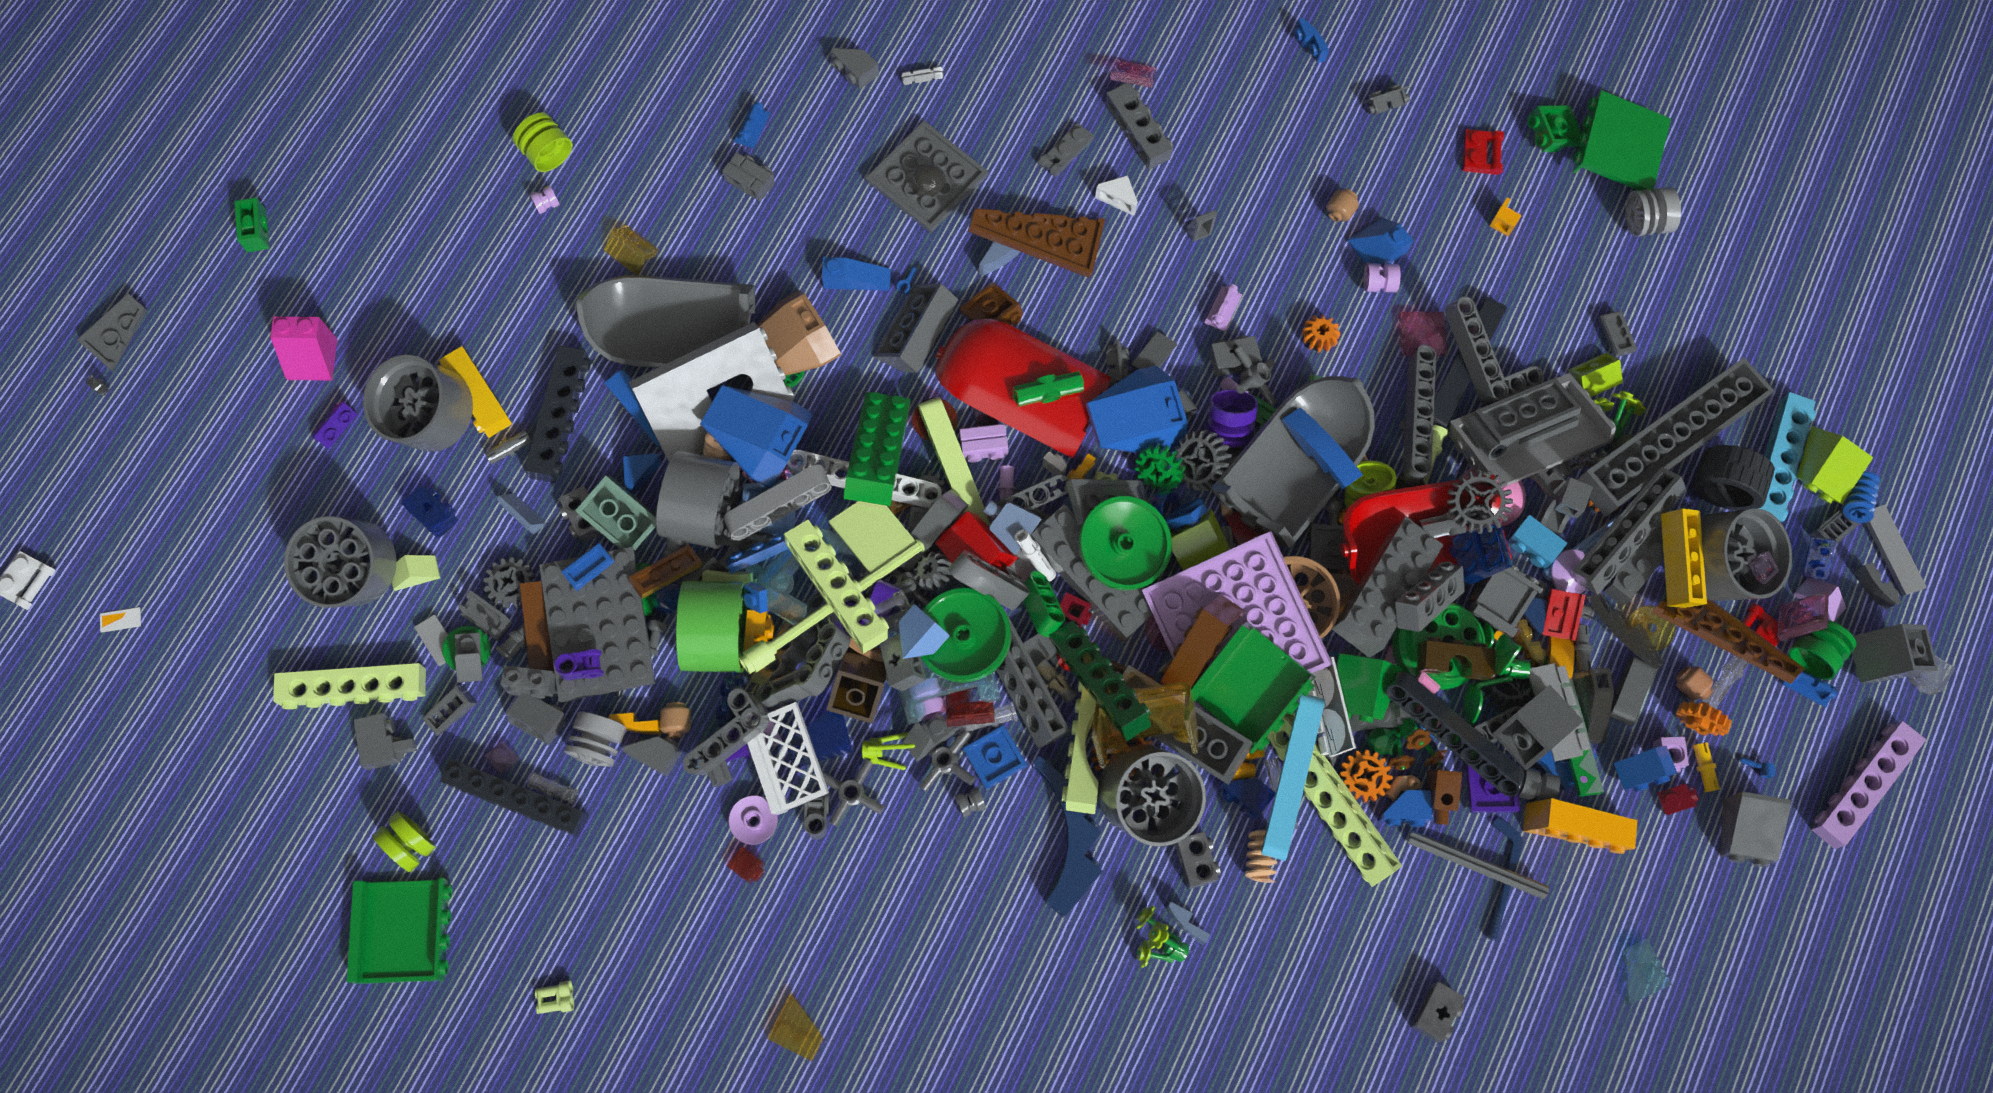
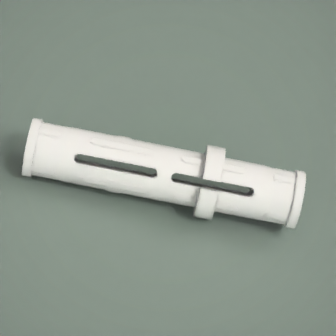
M1019 530L1015 534L1014 539L1020 545L1023 555L1030 559L1036 570L1043 573L1048 581H1052L1056 577V571L1042 554L1040 545L1031 538L1027 530L1025 532L1024 530Z

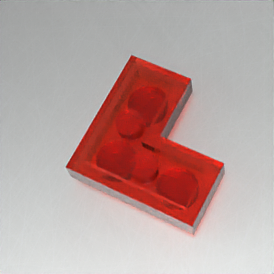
M969 687L945 689L947 727L995 722L993 700L970 702Z

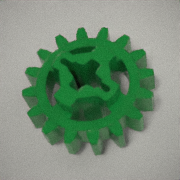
M1157 444L1155 448L1149 445L1147 449H1143L1136 459L1138 465L1135 468L1136 471L1141 472L1138 478L1145 479L1143 485L1150 484L1151 490L1158 487L1160 492H1163L1165 488L1169 492L1173 487L1177 488L1185 475L1182 473L1185 466L1180 465L1183 459L1175 457L1177 451L1171 453L1169 452V446L1162 449L1160 444Z

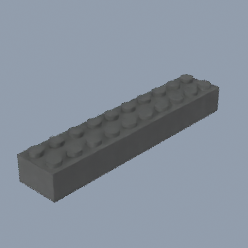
M1745 357L1587 470L1579 479L1593 486L1589 499L1607 517L1638 494L1661 467L1668 470L1672 469L1764 401L1774 392L1773 388Z

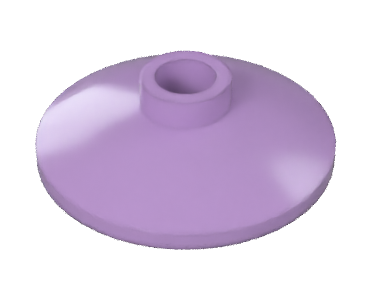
M1569 549L1561 552L1556 557L1551 566V579L1556 589L1574 593H1582L1586 590L1585 587L1578 583L1573 573L1574 568L1586 556L1585 553Z
M748 796L739 800L729 815V826L733 835L739 841L751 845L760 844L768 840L775 832L778 822L777 814H771L767 799L760 796ZM754 817L758 818V824L752 826L750 820Z

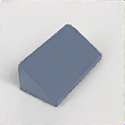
M507 494L497 497L500 505L531 534H535L545 525V521L517 495Z

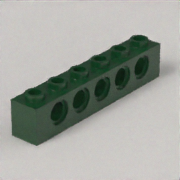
M1072 621L1049 635L1057 649L1058 655L1126 741L1151 727L1149 720L1151 712L1144 702L1139 703L1134 689L1131 686L1129 688L1126 687V682L1121 673L1113 671V665L1108 657L1100 655L1101 651L1094 641L1090 642L1088 640L1089 636L1083 627L1079 628Z

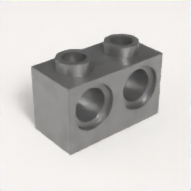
M584 486L560 497L559 500L562 506L558 507L564 519L569 518L572 525L568 527L574 539L579 537L582 543L602 534L592 525L587 529H581L582 525L588 521L571 509L575 503H582L588 497L589 493Z
M1205 832L1187 836L1175 843L1187 889L1211 884L1219 879L1218 875H1221L1220 867L1217 860L1213 861L1211 854L1214 851L1210 837L1206 838ZM1192 842L1198 843L1201 847V853L1193 854L1189 849V844ZM1198 866H1204L1208 870L1206 878H1201L1197 875L1196 868Z

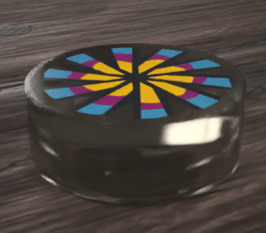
M91 374L86 379V383L98 394L103 396L110 391V388L95 375Z

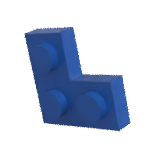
M1201 498L1194 499L1182 504L1164 520L1169 530L1177 531L1186 524L1190 527L1201 521L1200 517L1207 512V509Z

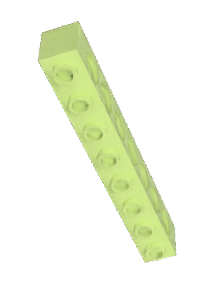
M1294 712L1292 715L1287 713L1282 719L1285 724L1277 733L1272 731L1267 737L1271 740L1270 742L1282 761H1284L1288 741L1284 738L1283 733L1286 732L1290 737L1295 717ZM1315 743L1304 786V794L1314 803L1318 809L1319 816L1328 823L1332 829L1333 836L1344 846L1349 859L1358 866L1363 879L1373 887L1400 869L1402 865L1325 755H1321L1320 748ZM1311 771L1316 774L1317 781L1312 778ZM1325 791L1330 794L1331 801L1326 798ZM1339 812L1344 814L1346 821L1340 818ZM1353 832L1359 835L1360 841L1355 839ZM1368 853L1373 855L1374 862L1369 859Z

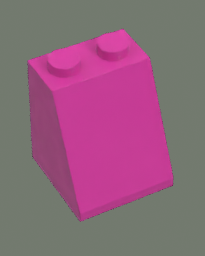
M273 317L270 338L285 378L287 380L332 381L337 338L320 317Z

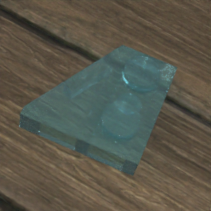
M1648 939L1623 949V961L1626 966L1624 981H1627V996L1625 997L1627 1005L1672 985Z

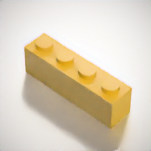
M462 346L439 359L442 367L456 372L467 383L473 400L472 414L476 418L473 424L479 433L484 431L487 437L490 438L512 425Z
M1679 509L1661 514L1667 606L1687 608L1707 604L1700 511Z

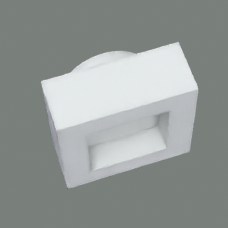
M1048 452L1043 458L1042 466L1054 475L1065 474L1067 467L1065 460L1058 454L1053 455L1051 452Z

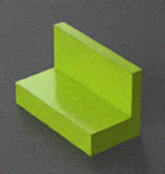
M1604 353L1569 369V373L1580 383L1583 389L1587 390L1590 397L1623 383L1620 359L1608 353Z

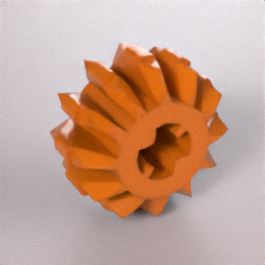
M1324 314L1320 316V319L1314 315L1311 321L1305 322V328H1303L1301 334L1304 336L1303 343H1310L1309 350L1315 347L1318 353L1321 352L1322 348L1328 352L1331 346L1337 345V339L1340 337V332L1337 331L1339 326L1338 324H1332V317L1326 320Z

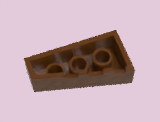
M1221 594L1206 607L1201 606L1194 616L1196 619L1195 624H1191L1183 634V637L1186 638L1183 644L1179 643L1173 651L1172 655L1175 658L1172 662L1169 661L1163 668L1162 673L1165 675L1160 683L1184 699L1209 666L1206 662H1210L1220 649V646L1217 644H1221L1226 636L1229 635L1233 629L1231 624L1237 618H1240L1244 610Z

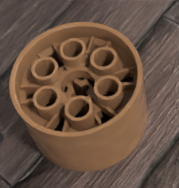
M1297 556L1283 557L1286 565L1291 564V574L1294 582L1296 575L1301 572L1307 574L1309 578L1305 586L1297 584L1296 586L1298 591L1302 592L1300 595L1306 604L1308 612H1314L1318 616V622L1315 624V627L1322 639L1334 626L1340 610V595L1336 582L1323 566L1313 560ZM1320 573L1325 578V581L1313 588L1310 583ZM1319 589L1324 592L1325 599L1323 602L1315 603L1312 601L1311 594L1314 590ZM1318 606L1331 607L1330 617L1318 612Z

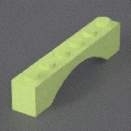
M1079 681L1078 692H1082L1081 699H1076L1075 713H1079L1078 721L1073 720L1072 735L1076 736L1075 742H1070L1068 756L1072 757V764H1067L1065 779H1069L1068 787H1063L1062 801H1066V810L1095 814L1098 781L1087 761L1085 744L1090 728L1102 712V709Z

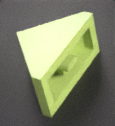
M403 556L396 562V571L392 581L393 590L396 591L440 579L436 556Z

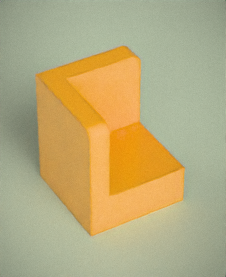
M1507 197L1490 227L1509 237L1521 215L1507 207L1511 200Z

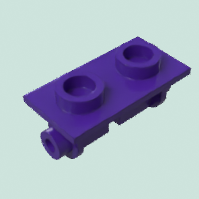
M345 402L335 404V407L326 416L328 418L327 421H322L312 431L314 434L311 437L327 449L333 445L358 415Z

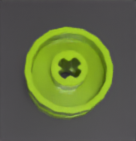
M1359 462L1356 467L1363 475L1345 487V506L1348 509L1359 498L1370 494L1395 490V471L1389 465L1382 462Z
M397 810L388 819L389 825L396 833L387 827L381 826L372 834V838L391 859L411 873L420 864L419 857L412 849L422 856H428L436 848V845L415 821Z

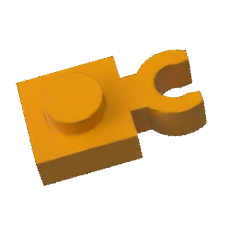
M1087 454L1082 464L1076 470L1072 469L1067 475L1069 480L1085 479L1087 473L1094 466L1096 458Z

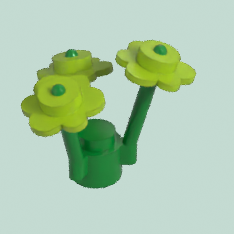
M1620 391L1619 394L1612 393L1611 395L1621 399L1615 418H1608L1614 422L1616 427L1613 441H1617L1620 438L1622 430L1632 413L1642 416L1646 411V408L1642 406V402L1633 398V394H1630L1629 391ZM1596 398L1593 400L1596 404L1600 405L1602 412L1610 411L1614 407V403L1609 402L1606 398ZM1626 408L1627 413L1623 418L1622 422L1620 423L1619 420L1621 414L1623 412V409Z
M1154 905L1149 906L1148 909L1144 907L1137 916L1139 922L1136 928H1142L1146 922L1153 925V928L1148 933L1149 940H1144L1142 945L1138 947L1137 959L1140 960V967L1144 968V966H1147L1149 958L1165 960L1171 964L1174 960L1183 962L1189 953V945L1181 941L1180 937L1168 931L1167 924H1162L1151 918L1155 910ZM1162 943H1165L1163 951L1166 955L1151 952V949H1159Z

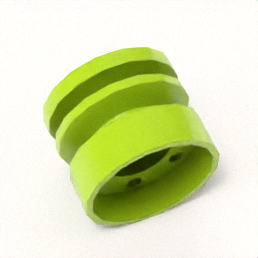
M536 113L529 116L519 124L513 134L514 145L527 157L532 166L540 172H548L557 168L568 158L572 151L573 144L563 130L559 129L556 122L546 113Z

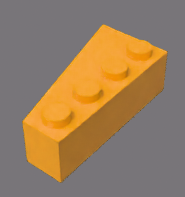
M1550 798L1526 803L1523 832L1563 839L1573 843L1588 844L1589 847L1609 848V851L1612 853L1624 854L1625 850L1635 849L1638 820Z

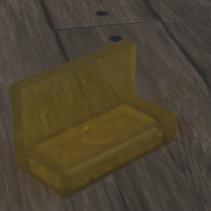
M626 225L612 229L604 249L606 253L636 275L640 274L645 260L656 257L659 250Z

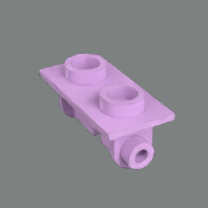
M1236 285L1222 286L1204 323L1225 332L1242 297V294L1238 293Z

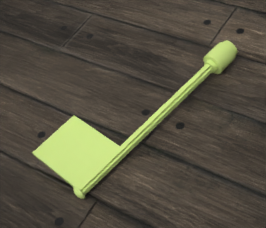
M858 501L829 521L832 528L870 573L858 581L862 591L925 549L924 544L920 540H914L885 505ZM826 603L771 642L765 643L763 640H760L743 652V656L739 658L742 666L749 674L752 672L757 673L776 659L774 654L777 653L778 649L825 618L833 610Z

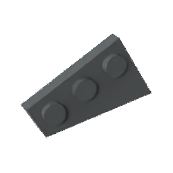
M127 294L77 341L114 372L147 310L131 295Z

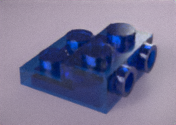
M1494 524L1491 525L1492 532L1490 533L1486 527L1483 529L1482 534L1473 530L1472 533L1466 531L1451 538L1453 545L1449 547L1453 558L1457 560V564L1463 566L1465 582L1471 585L1512 567L1502 526L1497 528Z

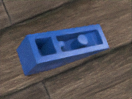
M823 257L822 280L824 289L890 291V268L849 258Z

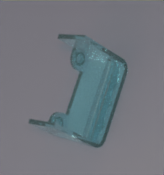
M820 529L825 544H831L838 562L842 561L847 569L849 568L854 573L857 569L858 558L840 536L828 529ZM809 546L806 548V550L808 551H814L817 549V547L815 546ZM788 549L779 553L753 580V583L767 589V607L769 611L792 625H796L806 618L807 605L789 595L794 587L792 576L801 565Z

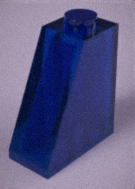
M825 711L806 727L818 762L853 752L844 715ZM797 734L792 738L791 746L798 749L801 748L804 741L801 734ZM788 748L790 761L793 762L798 752ZM802 755L797 767L811 764L810 758Z

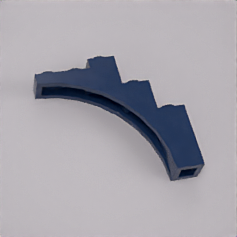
M1039 756L1033 763V769L1048 783L1056 795L1067 829V854L1064 870L1046 904L1065 919L1103 872L1100 869L1101 864L1091 856L1089 858L1085 856L1099 839L1102 832L1099 830L1101 828L1099 824L1093 819H1085L1088 813L1066 810V801H1062L1063 787H1068L1069 779H1065V773L1062 775L1055 769L1057 766L1047 757L1043 759Z

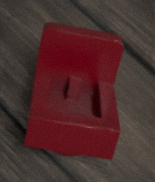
M1687 783L1657 793L1666 816L1698 806L1696 803L1699 800L1695 788L1690 787Z

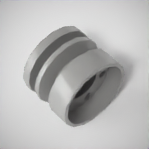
M1673 187L1654 188L1652 191L1649 189L1632 191L1628 195L1625 208L1626 221L1630 233L1633 236L1639 237L1652 235L1654 232L1656 234L1676 231L1681 219V204L1676 190Z
M578 712L572 728L581 733V737L569 736L568 741L577 746L566 745L564 752L585 764L613 767L615 761L605 755L616 756L618 754V751L609 746V743H621L626 727L602 716Z

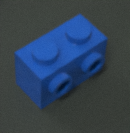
M1667 746L1656 747L1614 763L1623 789H1634L1635 792L1648 789V784L1654 781L1656 785L1670 781L1669 776L1677 774Z

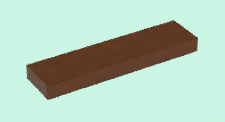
M542 581L520 583L528 666L530 669L546 670L554 673Z

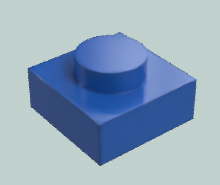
M753 582L745 584V606L758 613L768 611L767 589Z

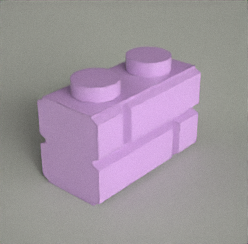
M1005 424L960 429L961 450L965 460H968V462L975 463L981 461V458L988 457L992 460H1000L1005 455H1008Z

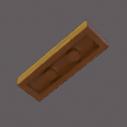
M687 545L631 575L629 583L641 599L701 567L702 561L690 545Z

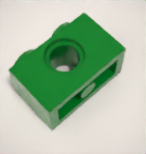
M258 198L235 201L237 241L246 252L269 249L267 210Z

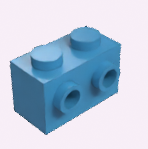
M1531 515L1522 522L1507 541L1516 552L1523 553L1530 559L1533 565L1544 570L1552 564L1567 544L1566 541Z

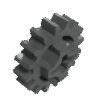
M513 557L510 558L509 562L502 558L501 565L498 566L496 563H493L495 569L493 571H486L490 577L483 579L488 585L484 587V591L490 593L488 598L491 601L495 600L497 606L500 607L503 603L509 609L511 603H513L517 608L519 607V601H521L519 584L522 583V573L525 579L524 583L533 582L531 580L535 579L536 576L531 572V567L525 565L523 560L520 559L516 563ZM496 582H498V585H499L498 588H497L498 592L496 591V588H495V583H496Z

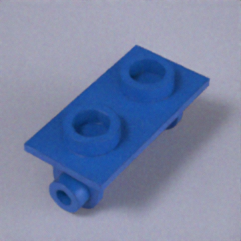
M755 102V104L750 106L736 135L735 143L755 148L770 115V112L763 109V104Z
M1802 671L1791 684L1786 681L1782 684L1825 708L1830 699H1835L1838 694L1834 686L1805 671Z

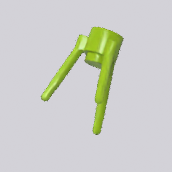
M909 732L880 738H870V740H863L862 756L863 759H869L873 764L905 770L906 766L878 759V757H883V750L914 748L915 744L883 745L882 743L905 738Z

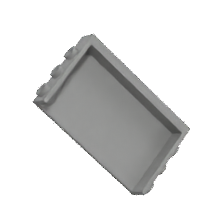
M1568 373L1556 379L1581 407L1580 414L1576 415L1579 419L1578 426L1497 460H1490L1464 427L1466 420L1475 414V411L1450 421L1449 437L1454 442L1456 450L1467 459L1471 469H1474L1476 472L1482 470V476L1491 471L1495 476H1500L1499 484L1506 481L1507 485L1613 442L1616 427L1614 422L1608 419L1602 412L1600 405L1590 398L1587 390L1583 389L1573 376Z

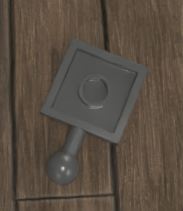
M1332 496L1325 504V509L1329 512V525H1310L1309 559L1319 563L1325 569H1329V572H1338V569H1348L1346 557H1343L1341 553L1343 526L1338 525V513L1343 508V502L1337 496Z

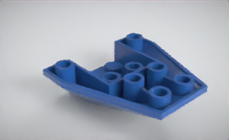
M1158 366L1136 370L1086 404L1099 448L1141 453L1149 445L1155 448L1157 444H1160L1162 449L1169 446V452L1172 453L1177 451L1174 447L1181 445L1179 440L1186 438L1188 422L1175 380Z
M722 385L700 425L738 463L751 479L771 489L789 461L813 413L792 401Z

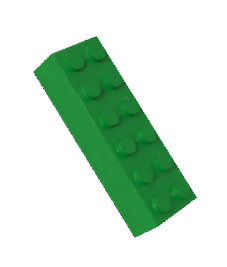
M866 391L846 475L844 499L891 506L911 399Z

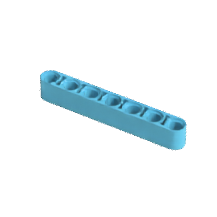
M1302 694L1298 701L1300 705L1296 709L1261 851L1262 855L1286 861L1325 704V699L1312 695L1305 697Z

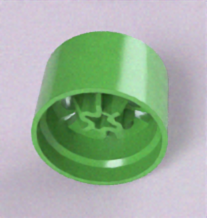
M683 581L678 600L676 626L677 658L681 671L743 672L744 667L739 658L743 656L747 610H749L745 606L744 601L745 582Z

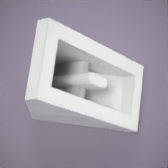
M1128 176L1098 184L1096 199L1133 216L1135 215L1138 202Z

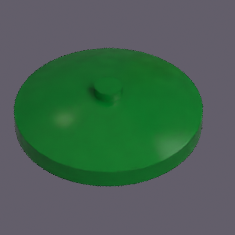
M1130 496L1113 497L1094 507L1084 519L1079 533L1080 556L1088 572L1101 584L1121 591L1140 589L1154 582L1168 565L1172 549L1168 525L1157 509L1146 501Z
M971 588L953 589L934 598L923 610L927 616L950 635L934 654L921 656L926 666L937 676L952 682H973L994 672L1004 661L1011 644V626L1003 607L989 594L984 595Z

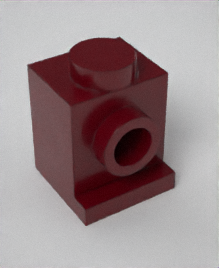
M1066 592L1060 603L1065 616L1064 622L1070 623L1074 621L1079 628L1083 624L1087 626L1093 613L1089 612L1092 604ZM1076 611L1079 613V616L1075 617L1070 613Z

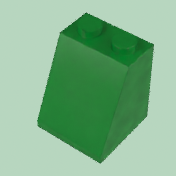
M1339 653L1337 673L1348 718L1351 719L1352 715L1359 716V721L1373 723V719L1383 720L1390 702L1387 696V688L1394 674L1402 671V668L1380 659Z

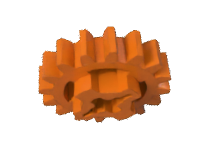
M1683 701L1676 712V717L1680 719V722L1685 723L1686 727L1697 731L1701 735L1706 736L1710 733L1714 736L1718 734L1724 736L1728 734L1732 720L1727 719L1728 716L1722 714L1721 710L1710 706L1706 702L1696 704L1693 701L1689 703Z
M1365 750L1363 755L1356 751L1354 753L1355 759L1349 755L1346 758L1349 764H1341L1340 767L1345 771L1340 772L1339 777L1344 778V784L1354 794L1353 797L1356 800L1362 797V803H1366L1368 797H1370L1371 801L1375 802L1377 795L1381 798L1385 795L1383 789L1388 790L1391 787L1386 783L1393 779V776L1387 775L1391 767H1384L1383 764L1386 759L1378 760L1377 752L1370 756L1369 750ZM1368 762L1374 764L1376 768L1369 765ZM1355 764L1356 772L1353 776H1350L1351 769ZM1363 773L1374 774L1368 780L1366 778L1357 779ZM1381 776L1380 784L1376 789V779ZM1354 785L1363 788L1364 791L1359 790Z

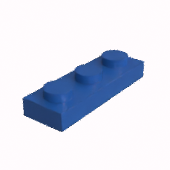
M785 532L773 536V540L767 543L758 542L752 545L751 549L746 552L737 551L731 554L729 559L726 560L730 574L788 550L789 548L786 546L784 539Z

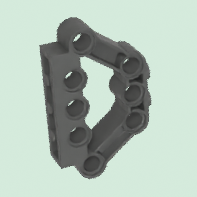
M819 591L812 594L807 603L797 600L777 637L827 603ZM834 612L778 649L777 653L774 654L776 659L755 673L751 680L752 683L758 686L755 697L772 712L810 695L817 696L826 688L850 644V636L845 633L842 623ZM818 637V641L816 642V644L813 645L809 650H807L810 643L815 641V639ZM806 658L805 664L796 670L798 664Z

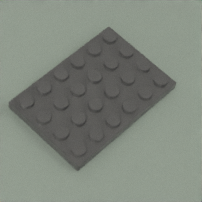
M633 547L608 551L607 553L614 560V563L578 591L574 589L561 571L579 557L539 565L553 665H555L557 657L562 654L591 649L602 651L600 664L604 675L601 677L565 680L558 674L554 666L558 700L560 702L656 684L643 601L629 583V577L638 572ZM565 663L562 667V671H570L573 667V663Z

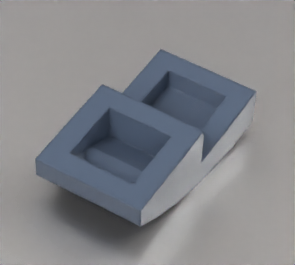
M1170 902L1166 909L1175 923L1192 939L1202 945L1206 944L1210 934L1189 923L1193 913Z

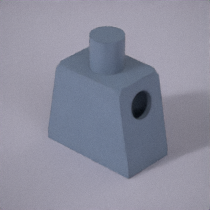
M991 500L983 510L984 513L994 519L989 525V529L1015 555L1021 548L1014 539L1015 534L1019 530H1024V532L1027 530L1030 535L1042 519L1038 514L1009 500L1003 508Z

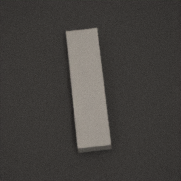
M1886 506L1876 507L1874 518L1866 522V525L1902 597L1927 588Z

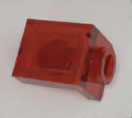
M743 847L739 849L727 864L728 868L749 884L753 881L757 882L765 872L763 869L765 864Z

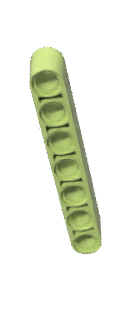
M937 397L918 404L920 415L950 490H953L969 504L964 512L970 511L977 514L989 526L987 514L983 512L985 508L941 398Z

